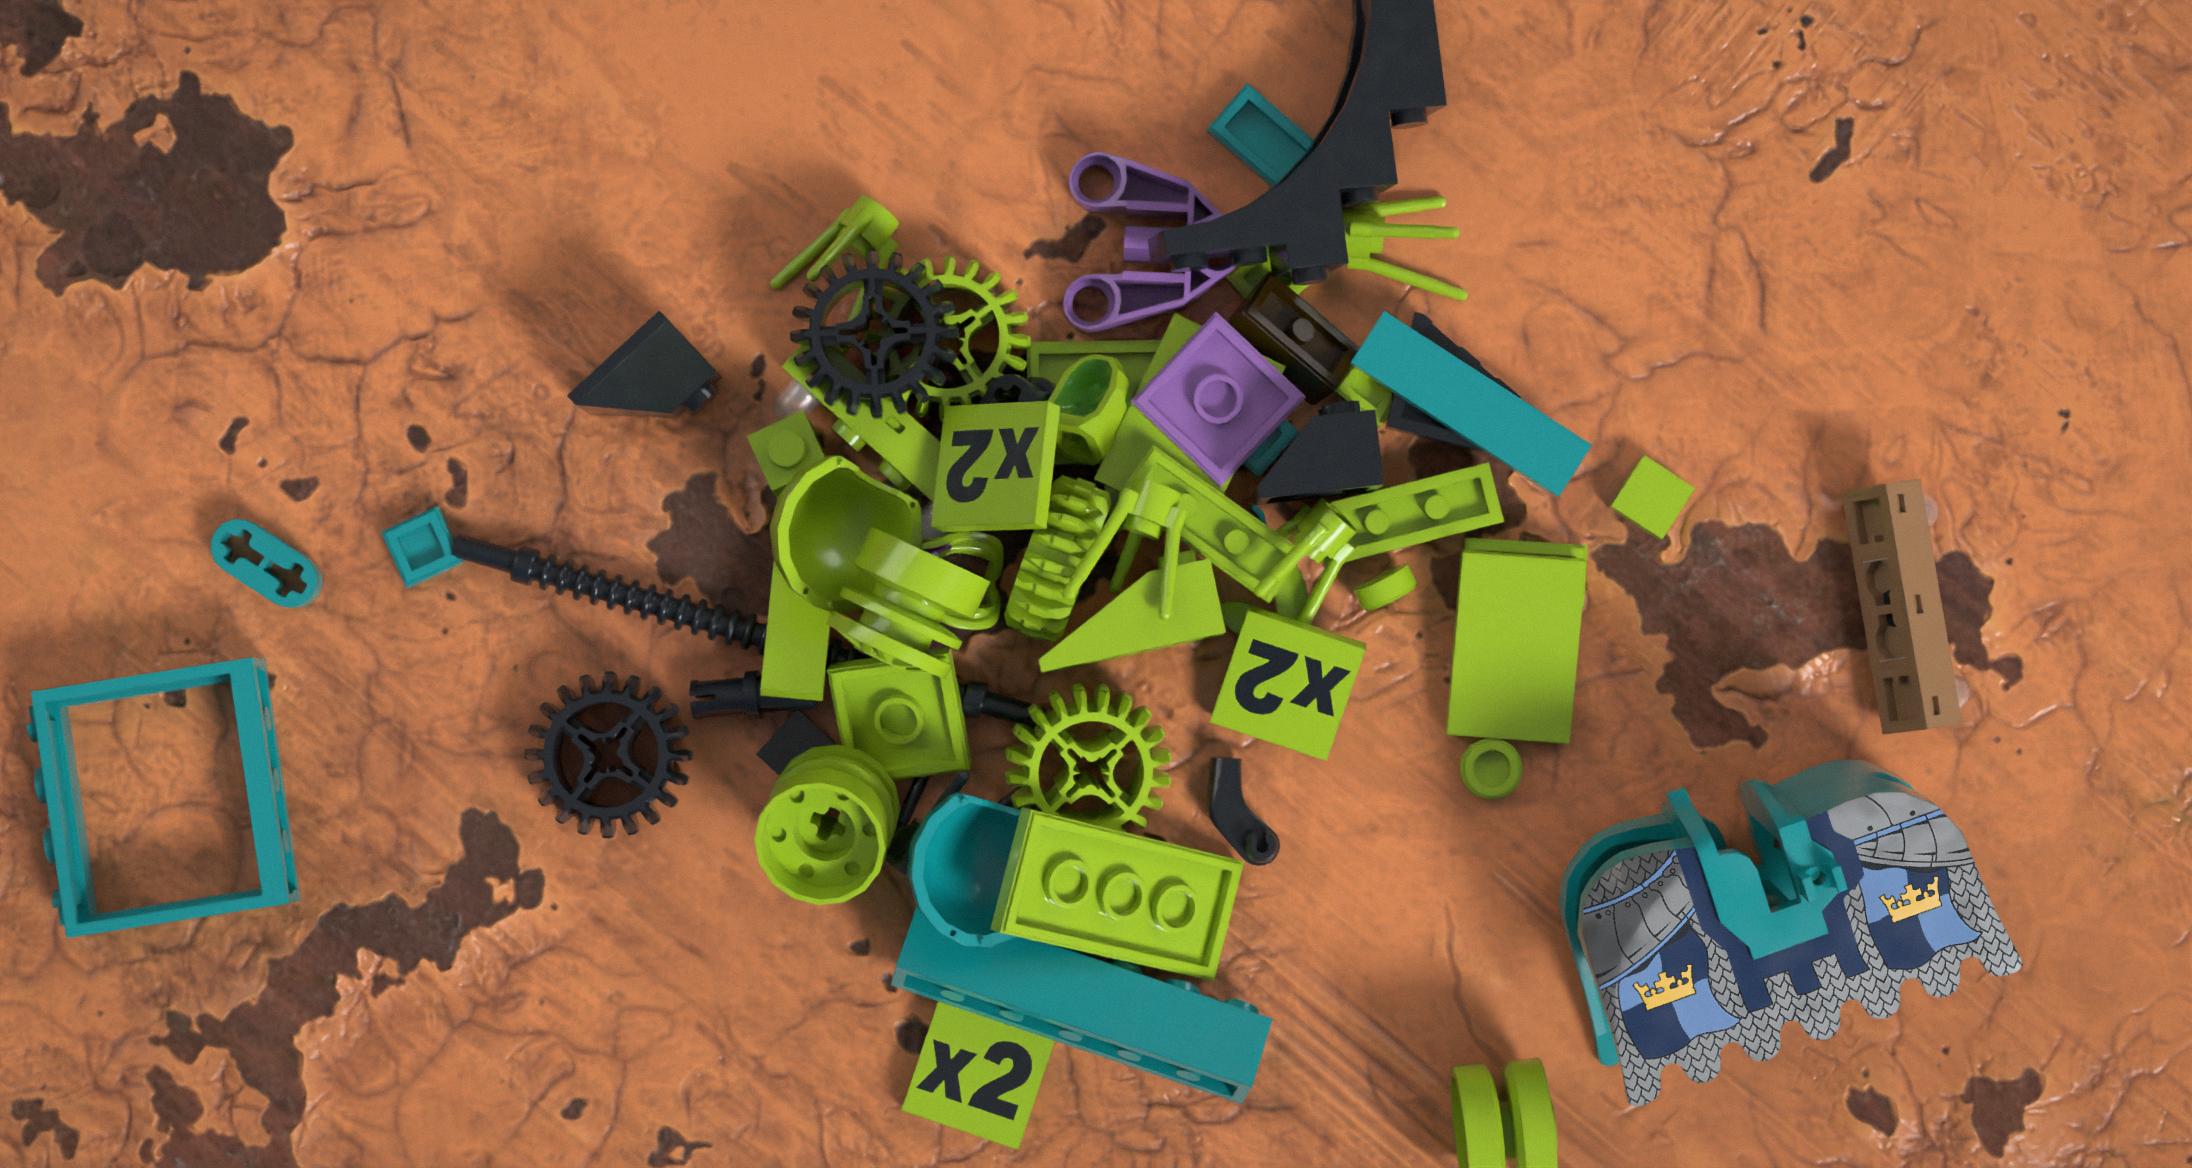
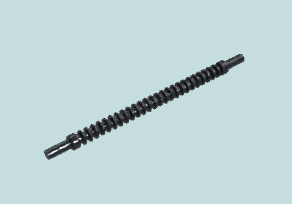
M458 533L455 539L452 555L469 562L510 573V580L530 586L533 581H537L541 590H546L549 585L556 587V593L560 596L566 590L573 592L574 600L578 601L583 595L590 597L591 605L595 606L599 600L607 602L606 607L608 610H613L616 605L623 607L625 615H630L633 610L640 612L642 620H647L650 615L657 617L659 625H664L666 620L674 622L675 630L679 631L683 625L691 627L692 635H698L699 631L703 630L708 632L707 637L709 640H714L717 635L725 637L724 643L726 645H731L734 640L741 642L743 650H748L750 645L758 647V653L764 655L767 622L766 624L759 623L756 614H751L749 619H744L741 617L739 609H735L732 614H727L724 612L722 604H718L715 609H710L707 607L708 602L705 599H701L698 604L691 603V597L688 594H684L681 599H676L672 589H667L665 594H660L657 592L655 584H650L648 589H643L640 587L638 579H634L631 584H626L623 582L624 578L621 574H617L614 579L607 578V572L604 569H600L597 574L590 573V566L587 564H583L580 569L573 568V561L571 559H566L563 564H559L556 562L554 554H549L547 559L541 558L539 550L521 545L518 550H514ZM836 639L833 644H828L826 674L828 675L827 669L830 663L874 657L860 653L853 645L850 649H845L842 647V641ZM956 674L964 716L979 719L981 714L1014 724H1025L1033 729L1037 725L1028 712V708L1032 703L989 691V685L979 680L969 679L967 684L959 682V675ZM1040 706L1042 710L1046 713L1047 708Z

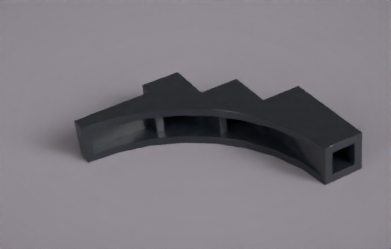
M1352 0L1353 27L1346 71L1330 114L1306 153L1274 187L1248 205L1208 222L1163 230L1148 239L1150 263H1170L1171 272H1190L1208 268V259L1230 257L1232 267L1262 264L1268 262L1267 253H1269L1272 277L1292 276L1293 285L1297 286L1330 281L1329 272L1349 263L1340 197H1342L1343 207L1364 206L1379 202L1378 194L1398 184L1391 128L1406 129L1428 124L1427 116L1447 105L1434 1Z

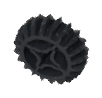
M875 249L867 250L865 257L867 269L857 270L856 262L852 255L845 254L842 256V264L848 273L847 275L837 279L834 271L828 265H825L820 269V273L829 287L822 292L813 284L807 283L804 286V294L816 302L814 309L804 306L794 307L793 316L800 321L810 323L809 329L791 331L790 340L792 343L799 345L810 344L811 349L795 356L794 362L798 368H806L817 364L818 369L811 373L805 382L811 390L819 388L827 381L832 384L824 396V402L827 405L834 406L840 400L843 393L850 395L846 404L848 415L856 417L860 412L862 400L865 399L870 400V411L873 419H882L884 414L883 400L892 398L895 410L899 415H903L908 412L902 394L912 390L916 399L924 404L930 397L920 382L927 377L937 385L942 386L945 383L946 376L941 370L933 367L936 359L945 363L955 362L956 352L939 345L940 340L958 338L959 328L951 324L939 325V319L953 314L955 307L952 301L932 304L931 300L937 297L944 289L939 279L930 281L923 288L918 286L926 271L923 264L917 262L910 268L907 275L904 276L900 274L903 266L902 254L893 252L889 258L887 270L879 269L878 253ZM883 286L895 288L908 295L921 309L926 323L910 324V321L895 320L888 316L885 311ZM864 287L862 309L858 316L848 322L836 323V326H825L830 312L838 301L848 293ZM874 304L876 315L879 320H882L881 325L883 329L891 326L894 334H891V337L881 339L880 349H877V364L875 366L874 355L868 349L869 345L866 339L859 343L855 336L859 332L869 330L870 320H873L872 307ZM913 343H925L921 356L915 365L903 376L886 383L887 361L891 353L900 347L913 346ZM839 345L840 348H851L862 353L865 362L867 384L855 382L840 374L828 360L825 346Z
M606 671L604 673L602 691H597L595 681L591 675L580 676L579 686L583 696L578 698L570 687L562 685L557 689V693L566 707L560 710L555 705L544 702L539 708L544 716L553 721L550 728L537 724H532L529 727L528 733L533 737L545 739L544 749H526L525 759H544L545 770L532 772L528 775V781L530 784H539L549 780L552 788L544 792L538 798L541 806L551 805L559 798L564 802L555 817V820L560 824L568 822L576 811L581 813L577 824V832L579 834H589L594 826L595 819H601L600 831L602 837L606 839L613 838L616 832V819L621 818L624 830L628 835L639 833V822L636 813L641 812L650 824H657L661 821V816L653 802L658 799L664 805L671 808L675 807L679 802L676 795L666 789L668 782L670 781L676 785H687L689 783L690 777L683 772L674 771L673 767L674 761L686 762L693 760L694 753L692 750L687 749L675 750L673 740L689 736L690 729L688 726H677L669 729L666 722L674 718L680 712V708L675 703L665 706L659 712L654 708L663 693L660 687L653 686L646 692L643 698L637 696L641 687V678L639 676L630 675L626 680L623 692L618 691L616 672ZM617 703L631 708L624 720H620L613 729L606 733L596 731L591 726H586L576 719L587 709L599 704ZM645 722L651 727L658 746V764L654 776L646 771L647 768L637 760L634 753V744L642 732L640 729ZM565 734L578 746L584 757V766L576 778L578 782L574 787L568 782L561 762V748ZM612 738L621 739L619 741L621 745L616 754L623 760L622 764L632 770L633 773L627 768L616 769L615 765L607 766L606 771H597L600 768L598 764L602 759V755L596 750L597 746L592 742L603 741L604 744H612ZM611 777H618L643 791L634 800L616 807L602 806L588 801L595 789H599Z

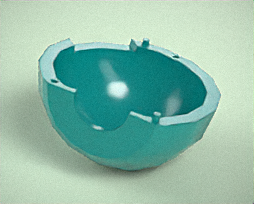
M957 792L950 794L924 816L910 842L907 878L916 907L937 932L964 946L994 948L993 945L1016 938V936L991 930V925L1021 810Z

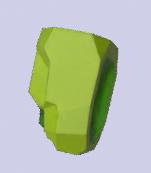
M1092 354L1081 358L1065 370L1048 401L1060 406L1055 451L1070 461L1095 466L1113 447L1114 435L1127 410L1125 399L1129 386V379L1125 369L1115 357Z

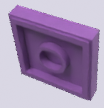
M1215 312L1130 403L1220 488L1306 396L1225 319Z

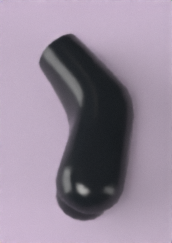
M1211 757L1206 810L1209 819L1246 862L1256 866L1271 863L1279 853V838L1245 803L1242 791V759Z

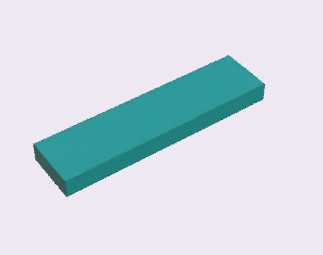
M1386 311L1381 314L1349 364L1555 498L1560 496L1592 446L1589 442Z

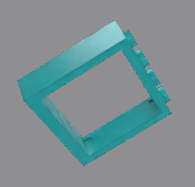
M251 657L31 691L33 704L29 706L31 724H26L31 741L34 743L38 742L41 767H36L35 788L39 801L42 804L47 803L50 828L44 830L43 843L49 864H56L59 889L53 891L52 905L53 908H58L60 926H65L66 938L301 901L265 658ZM231 682L261 889L98 914L68 708Z

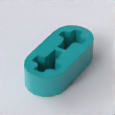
M233 519L223 523L213 534L211 554L215 563L222 570L273 603L287 608H302L311 604L319 596L323 587V575L319 566L309 556L259 524L244 519ZM247 532L251 533L250 547L264 556L260 564L242 557L238 558L235 563L231 561L230 558L234 550L227 544L229 538L232 535L244 537ZM274 563L284 569L293 571L300 564L304 568L300 578L307 584L305 590L302 593L290 591L285 596L282 593L285 586L284 581L270 572Z

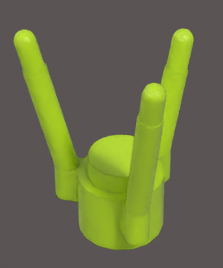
M860 195L850 209L844 208L830 227L770 281L771 288L774 290L780 289L829 245L830 247L808 271L807 279L814 282L818 280L821 276L820 269L825 265L830 267L846 249L862 260L866 259L867 250L875 249L879 256V269H884L892 253L899 247L898 243L890 237L899 226L898 220L875 200L868 196ZM864 287L860 289L847 322L857 317L862 309ZM837 345V350L842 355L847 354L849 348H840Z
M1421 197L1355 206L1353 208H1342L1349 261L1347 269L1370 271L1459 301H1465L1468 298V293L1464 289L1370 257V253L1382 254L1384 237L1458 238L1460 230L1457 227L1385 223L1386 217H1379L1443 208L1447 203L1445 197Z
M1135 478L1131 489L1123 487L1114 511L1072 574L1073 576L1064 588L1062 596L1066 600H1070L1075 596L1126 518L1123 527L1130 532L1115 567V572L1109 584V591L1115 594L1121 590L1142 537L1159 540L1162 530H1165L1167 532L1160 588L1159 617L1161 620H1168L1171 617L1175 591L1180 534L1188 514L1187 511L1177 508L1182 495L1174 489L1143 478Z
M1320 498L1313 507L1306 503L1291 520L1275 530L1285 539L1298 532L1292 538L1296 545L1254 589V594L1257 597H1263L1305 555H1308L1318 564L1328 556L1330 560L1297 621L1311 624L1342 565L1357 550L1349 542L1358 532L1357 529L1340 511L1323 498Z

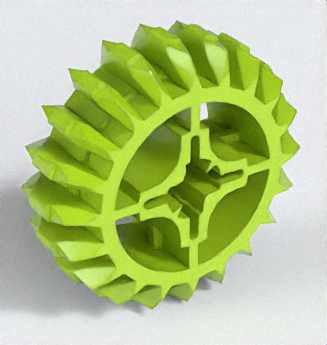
M954 256L945 257V274L934 275V268L930 259H922L920 263L925 266V278L918 284L920 288H923L930 281L939 279L944 287L942 291L962 292L983 303L975 310L970 309L960 315H950L939 319L940 325L951 324L958 326L961 330L964 329L965 337L957 339L959 345L962 346L959 350L966 364L963 365L958 357H956L954 363L946 364L954 367L967 383V385L943 389L920 382L926 389L930 399L924 404L918 401L915 410L916 416L924 419L929 413L931 402L939 403L941 422H943L945 406H951V404L956 403L973 405L971 400L978 396L983 398L988 386L997 377L1004 375L1003 372L1006 367L1016 372H1024L1027 367L1026 361L1011 355V349H1025L1031 345L1030 336L1012 334L1011 332L1012 328L1022 326L1028 322L1027 313L1025 311H1016L1007 314L1005 311L1006 308L1013 305L1018 299L1017 292L1014 289H1010L996 297L993 292L1002 280L1001 275L993 271L982 284L977 282L980 263L976 260H970L964 276L956 275L957 265ZM903 268L900 274L906 276L909 271ZM883 286V298L892 304L890 311L885 310L888 316L902 321L905 314L914 305L921 319L926 323L921 309L905 293L900 295L893 288ZM873 306V320L881 323L882 320L878 319L875 306ZM995 319L999 328V345L992 364L982 374L970 354V344L972 339L983 331V327ZM891 326L884 330L872 329L865 331L864 339H866L867 343L880 345L882 338L891 337V334H894ZM919 343L913 347V352L901 360L898 349L891 353L887 361L891 369L885 374L886 383L903 376L915 365L921 356L925 343ZM877 352L873 353L874 366L877 364ZM936 359L935 362H934V364H936V363H945V362H942V361ZM912 390L902 394L906 404L914 394Z
M1062 475L1053 482L1047 529H1034L1004 613L1007 626L1021 631L1020 634L1035 640L1040 638L1054 643L1063 636L1082 585L1070 600H1066L1062 596V592L1105 524L1112 504L1109 492L1097 488L1095 483L1081 478L1076 480Z
M1081 683L1073 684L1071 690L1073 702L1064 704L1057 690L1049 692V701L1054 709L1048 714L1040 706L1032 704L1028 708V712L1037 724L1034 729L1017 723L1013 728L1014 735L1027 745L1008 746L1005 751L1007 760L1022 765L1011 768L1004 774L1008 785L1015 787L1023 786L1011 796L1014 807L1018 809L1031 806L1030 809L1123 832H1126L1123 824L1130 819L1136 827L1140 829L1146 828L1148 821L1140 808L1145 805L1151 809H1161L1163 805L1161 797L1150 789L1151 787L1164 788L1170 786L1171 778L1169 774L1156 769V767L1166 765L1172 760L1168 748L1154 747L1166 736L1161 725H1151L1144 728L1152 717L1150 709L1143 705L1129 713L1133 698L1126 691H1122L1117 695L1113 703L1109 705L1110 692L1106 684L1097 685L1093 700H1087ZM1088 721L1103 722L1115 726L1111 732L1104 729L1099 735L1089 739L1078 738L1068 729L1065 730V728L1074 724ZM1130 740H1133L1136 747L1137 764L1134 777L1125 791L1113 776V770L1118 760L1124 755L1121 749ZM1051 742L1058 749L1064 761L1058 774L1053 777L1055 785L1044 793L1039 784V764L1045 748ZM1071 749L1080 758L1085 757L1090 762L1096 761L1106 784L1096 775L1092 776L1086 771L1080 773ZM1090 794L1099 796L1109 804L1103 808L1091 811H1077L1061 806L1066 801L1072 804L1080 797Z

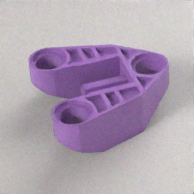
M1094 152L1079 159L1071 169L1069 177L1070 195L1075 203L1085 211L1125 214L1127 218L1186 220V226L1208 222L1223 216L1189 181L1126 158L1108 153ZM1089 168H1104L1110 172L1114 179L1113 191L1102 200L1088 199L1079 189V178ZM1125 226L1123 262L1150 263L1148 239L1163 230L1172 228ZM1229 261L1220 267L1208 266V268L1184 273L1123 271V274H1090L1081 276L1073 281L1065 292L1063 300L1064 315L1069 324L1077 331L1093 334L1183 311L1224 280L1236 267H1232ZM1083 289H1098L1106 296L1109 306L1107 313L1100 320L1086 322L1078 318L1073 311V300L1077 293Z

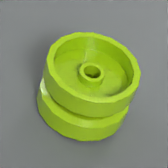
M1534 1057L1506 1061L1501 1073V1100H1498L1493 1075L1483 1063L1451 1066L1450 1095L1458 1168H1506L1505 1160H1508L1510 1168H1558L1556 1120L1546 1073L1540 1058Z

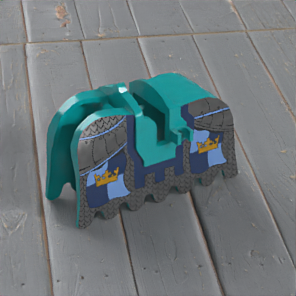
M1864 760L1830 761L1807 768L1772 786L1765 780L1760 782L1756 778L1743 781L1740 784L1739 795L1748 820L1749 827L1747 828L1754 850L1758 853L1761 861L1757 865H1754L1746 854L1734 848L1727 849L1723 835L1716 824L1697 812L1691 803L1685 787L1666 793L1667 801L1662 803L1660 814L1623 821L1596 833L1574 855L1561 880L1558 899L1561 920L1588 1006L1597 1056L1602 1065L1612 1066L1620 1063L1627 1101L1630 1105L1636 1107L1646 1105L1657 1098L1661 1090L1660 1073L1668 1064L1679 1065L1692 1081L1697 1083L1709 1082L1717 1076L1721 1069L1720 1052L1727 1043L1735 1042L1740 1044L1746 1055L1757 1062L1768 1061L1777 1055L1781 1047L1780 1030L1788 1021L1800 1023L1806 1034L1813 1039L1828 1040L1837 1033L1841 1025L1840 1008L1848 1000L1859 1001L1868 1015L1876 1019H1884L1896 1013L1900 1005V987L1907 979L1915 978L1919 980L1928 994L1941 998L1948 997L1956 991L1960 983V965L1968 957L1978 958L1983 968L1994 976L2013 974L2018 972L2023 966L2021 958L1992 904L1962 831L1937 805L1923 794L1915 791L1909 783L1896 773ZM1775 838L1779 841V845H1773Z

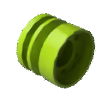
M871 527L854 564L862 572L877 581L872 593L843 587L839 596L864 607L860 619L856 620L832 610L826 625L836 629L857 650L908 673L930 674L946 679L952 664L927 651L932 640L956 650L960 649L963 641L940 625L945 613L974 619L990 581Z
M838 744L812 747L791 759L777 778L770 797L762 809L754 837L758 862L773 885L793 899L816 905L843 903L864 892L882 868L887 849L890 847L891 840L895 834L900 814L896 785L883 765L861 750ZM829 807L840 811L837 818L826 814Z

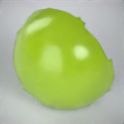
M836 455L826 456L797 472L778 496L770 524L773 559L788 587L813 607L830 612L835 610L841 613L864 609V607L839 596L843 587L872 593L877 582L854 564L871 527L919 549L923 541L921 507L917 500L900 490L875 480L860 471L859 466Z

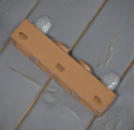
M1921 479L1885 483L1842 492L1882 734L1925 730L1962 723L1960 708L1969 700L1970 687L1963 677L1953 673L1929 527L1936 522L1939 516L1937 501L1931 495L1923 493Z

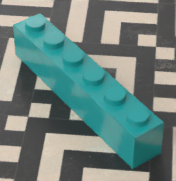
M916 907L895 967L891 986L1239 1104L1244 1102L1250 1092L1273 1020L1272 1018L1260 1015L1259 1009L1254 1005L1238 999H1226L1224 1002L1201 995V990L1197 986L1183 980L1168 979L1166 982L1142 975L1143 972L1138 966L1127 961L1110 959L1106 963L1084 955L1083 951L1016 937L993 945L994 948L964 946L937 932Z

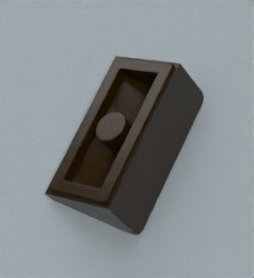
M1271 271L1263 276L1227 320L1261 355L1286 366L1282 375L1306 396L1304 400L1311 405H1316L1336 390L1350 368V362L1360 348L1278 277H1272Z

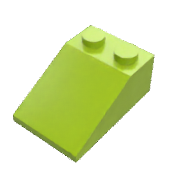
M1194 550L1178 553L1171 617L1164 621L1159 617L1164 556L1159 557L1156 561L1158 570L1147 572L1039 659L1041 673L1045 674L1221 636L1226 633L1210 558L1196 561Z

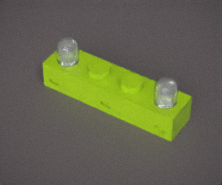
M810 344L800 345L782 365V368L792 379L773 400L772 413L776 421L778 422L801 410L808 417L818 404L821 403L838 418L831 426V429L857 452L867 444L884 459L876 469L903 493L913 485L930 500L921 510L923 539L937 538L951 533L942 532L931 527L941 442L908 413L899 415L894 408L892 398L883 400L884 414L882 419H873L870 411V400L865 399L862 400L860 412L856 417L848 415L846 404L850 395L843 393L840 400L834 406L827 405L824 402V396L832 384L827 381L814 390L808 387L805 381L811 373L818 369L817 364L806 368H798L796 366L794 357L801 352L811 349ZM825 346L828 360L840 374L855 382L867 384L865 374L833 346Z

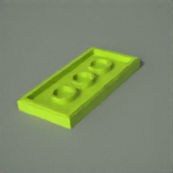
M1021 807L991 930L1214 981L1244 861Z

